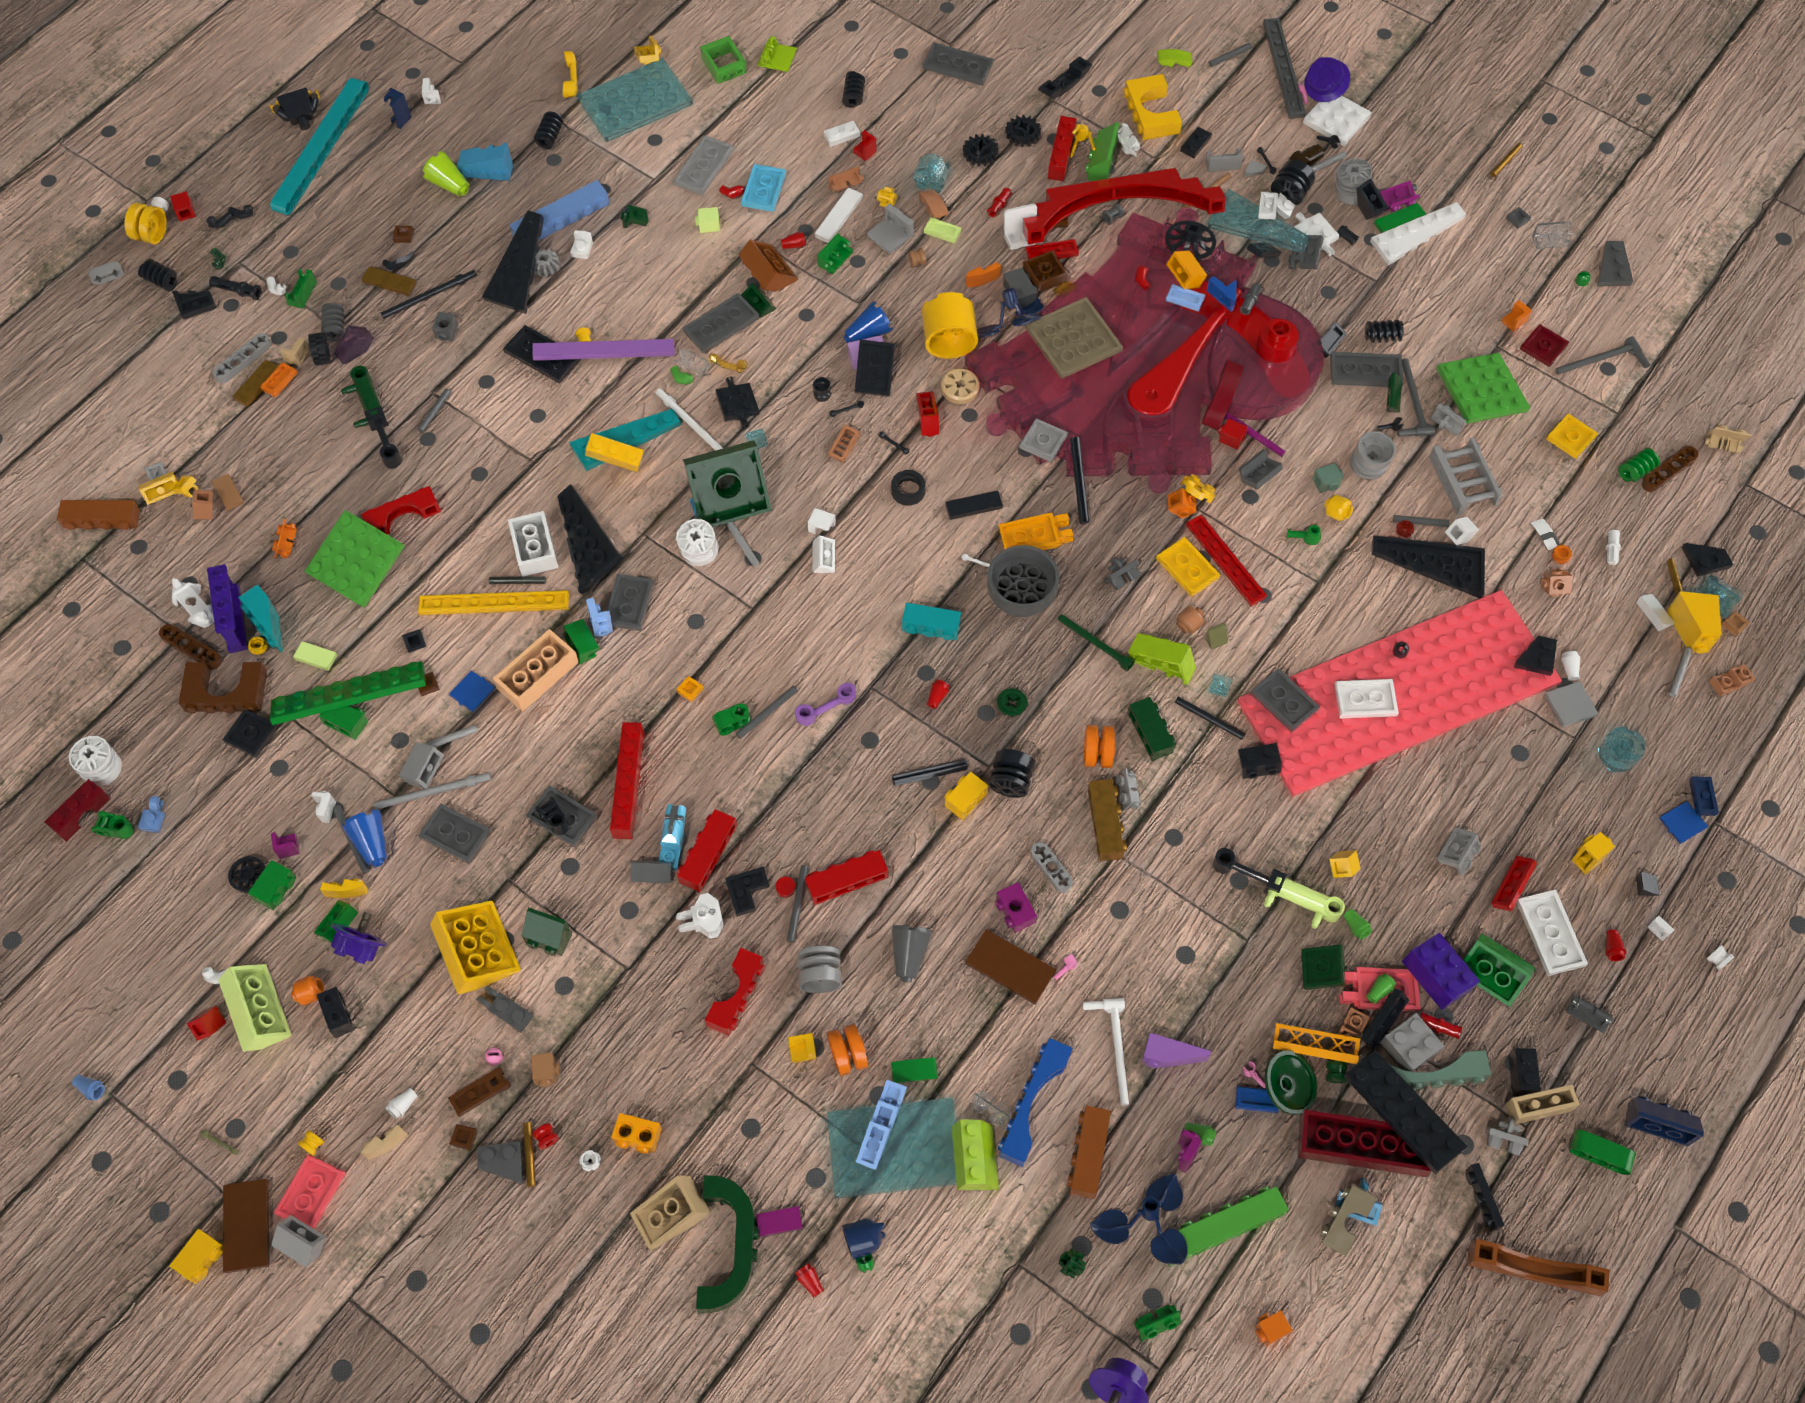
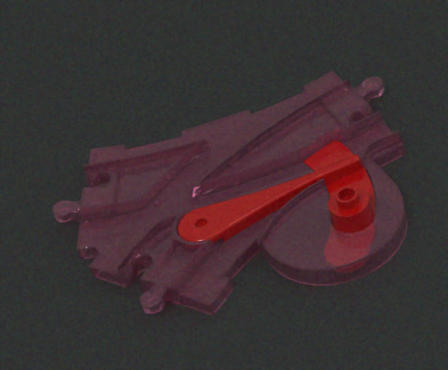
M1191 208L1180 209L1177 212L1174 224L1180 221L1196 222V212ZM1132 213L1118 234L1117 245L1120 247L1093 276L1085 272L1039 312V315L1042 317L1087 297L1123 346L1122 352L1061 379L1026 330L1000 347L994 341L965 355V365L976 374L981 387L986 393L1004 385L1014 387V389L997 397L996 403L1001 413H993L988 416L986 430L990 435L1001 436L1007 429H1011L1023 440L1037 418L1068 432L1066 440L1055 456L1065 460L1066 477H1074L1070 438L1078 436L1080 438L1084 477L1110 476L1114 472L1112 454L1122 452L1129 457L1127 463L1128 473L1131 476H1149V489L1154 493L1160 494L1169 489L1170 475H1210L1212 462L1209 437H1200L1201 404L1210 406L1227 359L1243 366L1238 387L1227 413L1229 412L1236 418L1246 420L1273 419L1284 416L1299 408L1315 390L1323 366L1322 342L1316 329L1299 311L1264 294H1259L1258 302L1254 304L1249 315H1244L1240 312V307L1245 300L1244 296L1250 290L1246 285L1254 273L1256 255L1254 254L1248 261L1225 251L1224 240L1215 247L1210 259L1197 260L1207 274L1199 288L1189 289L1205 295L1199 312L1166 301V296L1172 284L1182 287L1166 265L1173 253L1165 243V234L1173 224L1169 223V217L1164 224ZM1185 225L1179 226L1181 229H1185ZM1173 229L1170 234L1178 235L1180 233ZM1169 239V240H1170V243H1171V245H1172V244L1177 243L1180 239H1177V240ZM1184 242L1180 247L1176 248V250L1183 251L1186 242ZM1190 244L1189 250L1194 255L1192 244ZM1142 265L1149 269L1145 279L1151 286L1146 291L1135 281L1136 270ZM1213 276L1222 281L1225 286H1228L1235 280L1237 281L1236 302L1232 312L1207 292L1208 281ZM1032 454L1039 464L1047 461Z

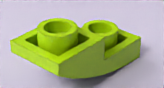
M1177 49L1157 51L1158 63L1163 66L1173 67L1177 63L1180 66L1190 68L1192 64L1190 52Z

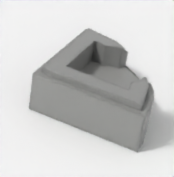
M1251 160L1244 176L1253 177V175L1262 174L1267 166Z

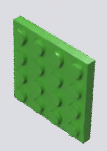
M1500 353L1441 363L1436 368L1460 413L1466 420V424L1528 412L1531 408Z
M344 510L304 572L365 608L405 545Z

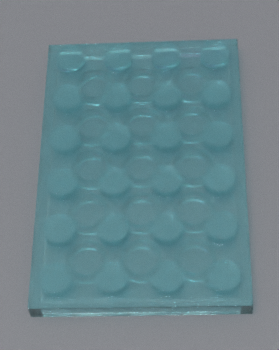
M663 58L576 95L577 100L606 142L693 105V100Z
M953 1098L902 1103L876 1170L856 1163L876 1107L827 1112L835 1199L957 1185L952 1126L956 1123Z

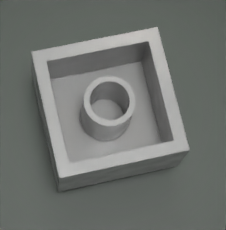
M1417 1013L1387 1034L1380 1042V1045L1399 1068L1410 1072L1416 1071L1444 1048L1442 1042Z

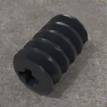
M855 71L846 73L842 98L844 106L852 108L861 105L863 102L866 79L862 74Z
M552 111L546 112L543 115L534 135V141L538 146L546 150L552 149L558 136L557 134H559L564 123L561 115Z
M147 259L138 269L139 277L154 283L166 291L174 290L177 285L176 271L165 267L153 259Z
M1381 320L1380 322L1374 321L1373 323L1367 321L1365 324L1366 341L1370 338L1371 343H1374L1375 338H1377L1378 343H1381L1382 338H1384V341L1388 342L1389 337H1391L1392 342H1395L1396 337H1398L1399 342L1402 341L1404 334L1402 321L1388 320L1385 322Z

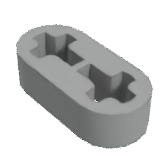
M113 261L91 269L89 277L93 284L100 285L121 277L124 272L121 264Z

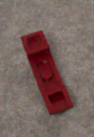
M1228 359L1226 360L1220 375V381L1201 424L1216 431L1219 429L1235 395L1243 366Z

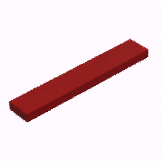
M1202 514L1186 523L1189 531L1251 607L1266 599L1267 594Z

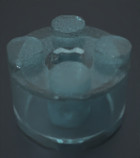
M935 154L921 156L913 173L916 187L922 190L925 188L934 189L937 193H940L951 171L950 164L948 162L945 164L942 161L943 158Z
M1618 727L1610 731L1598 748L1601 761L1608 767L1609 771L1614 773L1626 772L1633 769L1643 757L1646 744L1643 737L1637 731L1628 730L1627 727Z

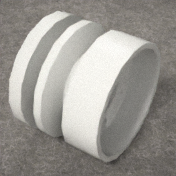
M702 519L688 520L680 526L677 531L676 540L685 561L693 566H704L712 562L717 556L719 549L712 526Z
M99 736L82 738L70 749L69 763L85 782L90 779L97 786H104L113 782L121 772V758L107 741Z

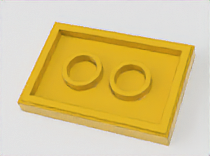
M1183 537L1156 555V560L1191 597L1220 578L1218 571L1186 537Z

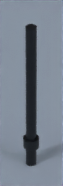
M471 270L463 275H456L454 279L380 312V314L385 319L456 285L460 286L465 281L477 276L475 270Z

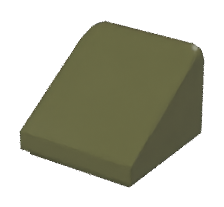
M1225 623L1207 630L1205 639L1211 649L1228 643Z

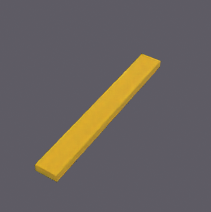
M569 590L419 596L418 613L419 615L569 610Z

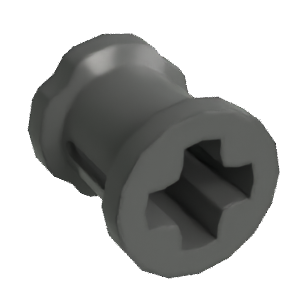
M1115 203L1108 211L1104 210L1102 212V218L1108 225H1111L1117 218L1124 216V210L1118 203Z

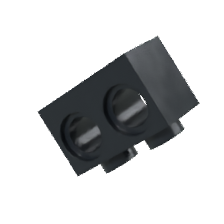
M337 987L316 995L329 1032L335 1038L355 1030L343 994Z

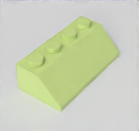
M267 965L229 967L218 981L242 1051L262 1050L289 1038L291 1032Z

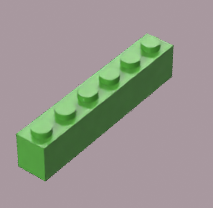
M1269 1186L1262 1188L1258 1191V1195L1252 1198L1250 1195L1244 1196L1234 1206L1231 1203L1219 1208L1220 1212L1214 1215L1212 1212L1206 1213L1196 1223H1193L1191 1220L1180 1226L1181 1229L1178 1231L1186 1240V1259L1286 1215L1289 1209L1277 1186L1272 1189Z

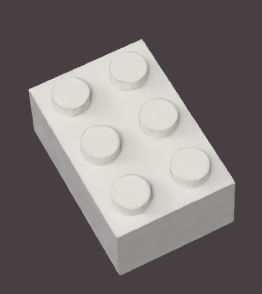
M544 511L508 519L522 577L559 568Z

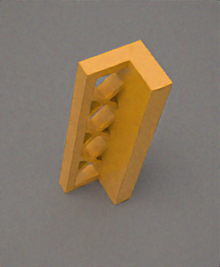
M1276 1023L1272 1048L1358 1064L1360 1038ZM1280 1028L1289 1030L1293 1038L1287 1042L1278 1041ZM1293 1031H1298L1300 1033L1295 1035ZM1303 1033H1309L1315 1041L1305 1046L1301 1044L1298 1037ZM1313 1034L1320 1035L1321 1037L1316 1039ZM1324 1037H1331L1336 1045L1327 1050L1323 1049L1318 1041ZM1334 1038L1342 1039V1041L1337 1043ZM1296 1039V1041H1297L1299 1044L1290 1043V1042H1292L1293 1040ZM1345 1041L1355 1042L1354 1053H1344L1339 1045ZM1317 1043V1045H1318L1320 1048L1311 1047V1046H1313L1314 1044ZM1336 1047H1338L1341 1052L1332 1051V1050H1334Z

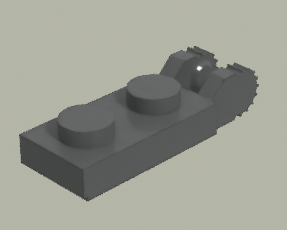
M487 985L484 990L496 999L492 1004L481 996H478L476 1000L486 1007L490 1013L522 1033L534 1017L533 1014Z

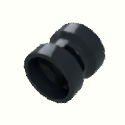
M819 377L813 382V394L817 401L825 402L831 397L830 381L827 378Z

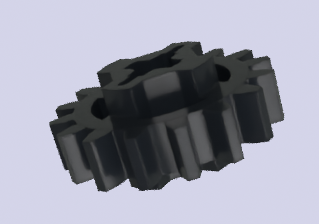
M1017 115L1016 119L1010 118V122H1007L1005 127L1006 139H1010V143L1015 142V146L1021 144V147H1024V144H1027L1029 147L1030 143L1035 144L1036 140L1040 138V123H1036L1037 119L1031 120V116L1025 118V115H1022V118Z
M975 134V138L970 136L969 141L965 140L963 157H966L967 162L971 161V165L977 163L978 167L980 164L986 166L987 162L992 164V161L997 159L998 143H995V139L990 140L989 135L984 137V134H981V137H978Z

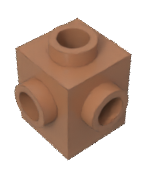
M1551 569V572H1544V578L1541 579V587L1552 597H1560L1561 594H1571L1573 575L1561 569Z

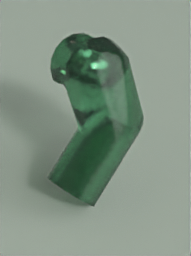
M212 248L210 254L215 257L213 259L215 262H212V266L216 269H222L225 265L226 256L217 248Z

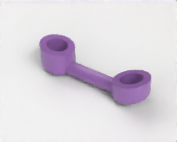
M852 683L840 685L837 690L838 697L815 709L809 705H799L795 709L797 722L804 726L814 723L815 717L841 703H852L856 698L855 686Z

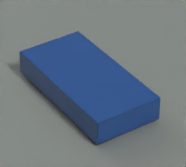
M1236 1087L1235 1109L1271 1113L1279 1112V1109L1269 1098L1266 1089Z

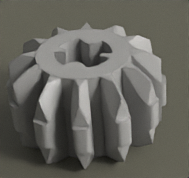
M544 248L541 252H536L534 274H538L539 277L544 275L547 278L548 275L553 276L554 272H558L560 262L556 252H552L551 249L545 251Z

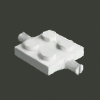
M1301 212L1297 213L1295 217L1300 223L1291 228V233L1294 236H1301V241L1305 240V235H1322L1324 240L1321 250H1324L1329 257L1333 255L1335 251L1330 245L1339 239V234L1320 212L1310 218H1305Z

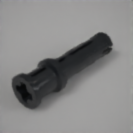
M211 276L209 279L211 287L236 292L241 297L247 296L253 300H259L262 294L260 285H249L245 281L238 283L216 276Z

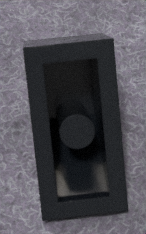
M1372 179L1367 180L1356 188L1358 207L1366 220L1377 216L1388 208Z

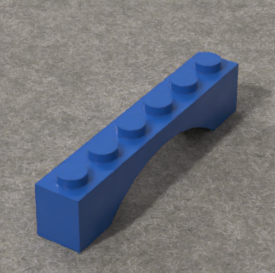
M1049 1038L1047 1044H1042L1039 1055L1042 1057L1039 1063L1035 1061L1031 1073L1034 1074L1031 1081H1026L1022 1091L1026 1094L1023 1100H1018L1014 1110L1017 1112L1015 1119L1011 1118L1007 1125L1008 1136L1007 1138L1002 1137L998 1146V1150H1001L1000 1158L1024 1167L1032 1147L1028 1122L1032 1102L1047 1082L1064 1072L1072 1053V1047Z

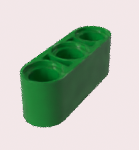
M1575 1130L1569 1149L1570 1153L1623 1175L1631 1174L1636 1153L1633 1150L1584 1130Z

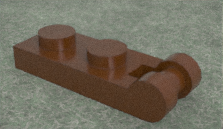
M501 1067L496 1068L448 1097L459 1117L511 1087L509 1080L504 1078V1072ZM496 1080L498 1084L492 1087L490 1082Z

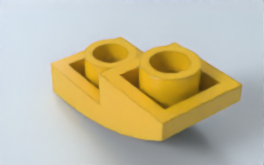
M352 878V880L344 879L342 885L337 882H330V884L322 882L320 888L324 896L330 898H352L368 893L364 882L356 878Z

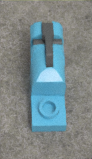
M668 804L660 841L661 851L658 862H672V870L677 871L685 837L684 826L687 809L682 805L673 806V804Z

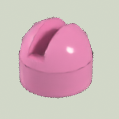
M492 1047L486 1051L485 1059L488 1064L495 1066L501 1063L503 1054L498 1048Z

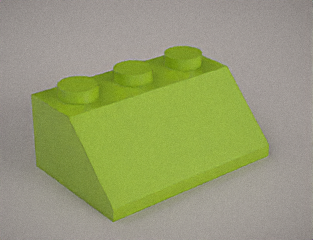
M960 1119L952 1126L957 1190H998L993 1125L982 1120Z

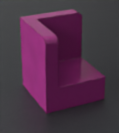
M275 832L271 833L273 851L280 859L300 854L298 839L295 833L278 837Z

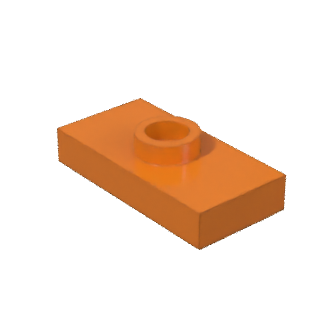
M282 362L260 388L276 398L298 372L295 368Z

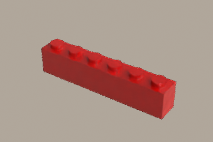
M622 722L610 824L613 839H633L644 741L642 723Z

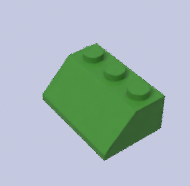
M1116 122L1098 131L1097 138H1093L1095 151L1090 150L1089 160L1091 161L1090 163L1087 162L1085 170L1088 173L1087 180L1108 179L1117 145L1119 123Z

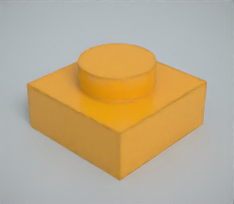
M690 676L676 689L678 694L691 703L704 690L703 685Z

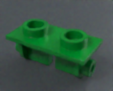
M1168 1304L1155 1310L1156 1319H1154L1151 1312L1137 1318L1134 1326L1137 1331L1139 1330L1141 1341L1152 1339L1159 1333L1175 1329L1181 1324L1180 1311H1177L1175 1305L1170 1306Z

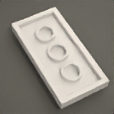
M1556 890L1518 899L1517 906L1547 976L1588 965Z

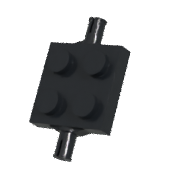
M727 377L728 387L715 389L724 421L740 420L741 427L743 429L745 427L748 428L747 418L759 415V408L750 383L735 385L733 377H730V379Z

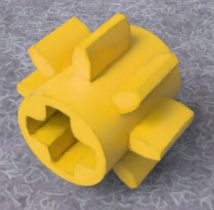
M887 186L879 190L877 194V201H880L879 206L885 208L889 203L894 206L897 200V194L894 193L895 189Z

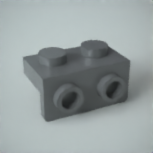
M1262 449L1239 468L1241 481L1258 490L1282 470V464L1269 459L1267 451Z

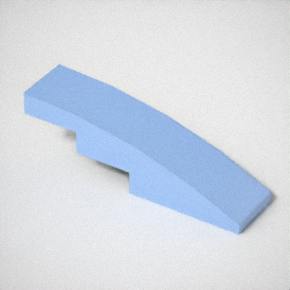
M890 1080L886 1081L866 1131L856 1163L875 1170L877 1169L906 1093V1086Z

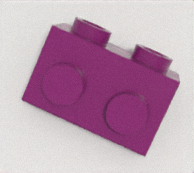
M1411 180L1380 191L1382 198L1388 206L1384 211H1397L1401 209L1402 205L1406 204V207L1415 204L1416 200L1420 198V194L1415 195Z

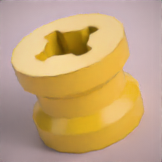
M307 1130L303 1140H299L297 1145L314 1156L316 1149L322 1146L324 1141Z

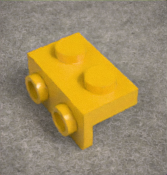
M648 36L649 45L633 47L635 56L642 64H651L653 61H659L661 48L657 44V40H654L652 36Z

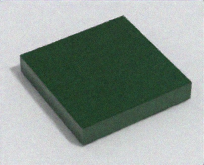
M1342 944L1301 949L1303 988L1305 990L1346 986L1344 948Z

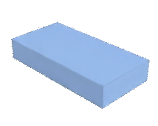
M1172 284L1166 296V301L1198 312L1205 299L1204 294L1183 289V287Z

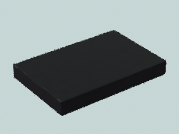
M869 340L859 341L854 393L890 396L895 344Z

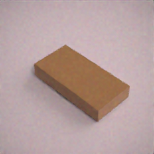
M229 474L212 481L227 511L244 504Z

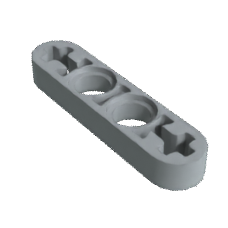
M265 333L257 334L213 370V376L218 383L228 382L271 347L268 335ZM247 351H253L251 355H245ZM234 361H240L237 366H231Z

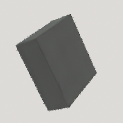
M1518 207L1509 213L1506 219L1519 229L1530 221L1531 216Z

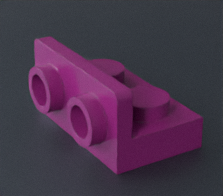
M1183 1129L1178 1144L1182 1146V1149L1177 1159L1180 1162L1178 1169L1186 1173L1195 1159L1202 1143L1198 1134L1191 1130L1186 1131L1185 1129Z

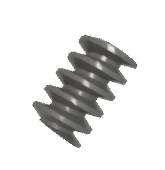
M326 303L322 306L321 332H324L327 341L330 342L337 341L344 334V307L337 303Z

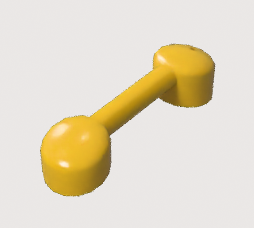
M563 51L566 66L570 68V81H564L563 97L572 98L576 96L578 90L576 58L572 51Z

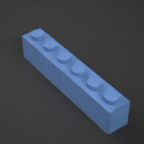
M596 180L535 211L544 217L539 240L610 204L608 193L599 181ZM523 218L510 224L513 237Z

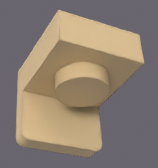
M299 337L291 350L282 348L280 352L284 361L300 366L309 353L310 348L306 340Z

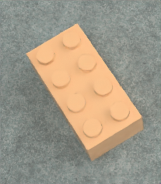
M549 629L493 678L496 688L523 712L579 661L576 652Z

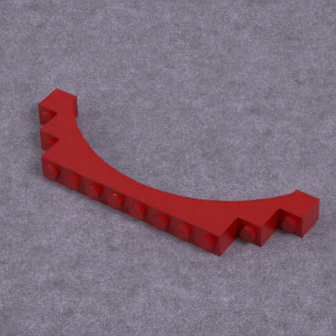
M1176 168L1046 189V202L1035 203L1037 206V216L1023 218V234L1028 245L1044 242V237L1064 218L1086 207L1111 200L1127 198L1171 200L1206 211L1209 215L1225 211L1226 197L1220 186L1203 189L1198 177L1181 179Z

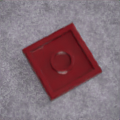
M1539 324L1521 345L1520 350L1550 367L1568 346L1569 341Z

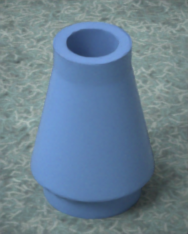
M77 1075L72 1081V1085L88 1100H98L104 1094L105 1086L99 1080Z

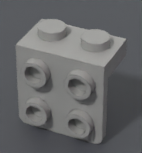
M889 203L885 207V219L871 229L867 236L887 253H893L914 236V222L910 217L905 216L898 208L893 207Z

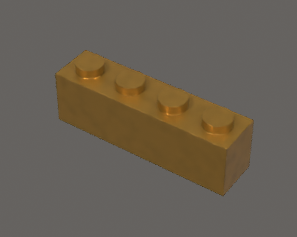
M1112 779L1089 781L1087 790L1098 860L1123 859L1124 852H1127L1126 840H1122L1124 826L1123 822H1119L1121 808L1120 804H1116V798L1118 797L1117 786H1113Z

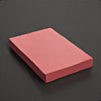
M307 1154L273 1214L283 1219L292 1215L315 1229L346 1173Z

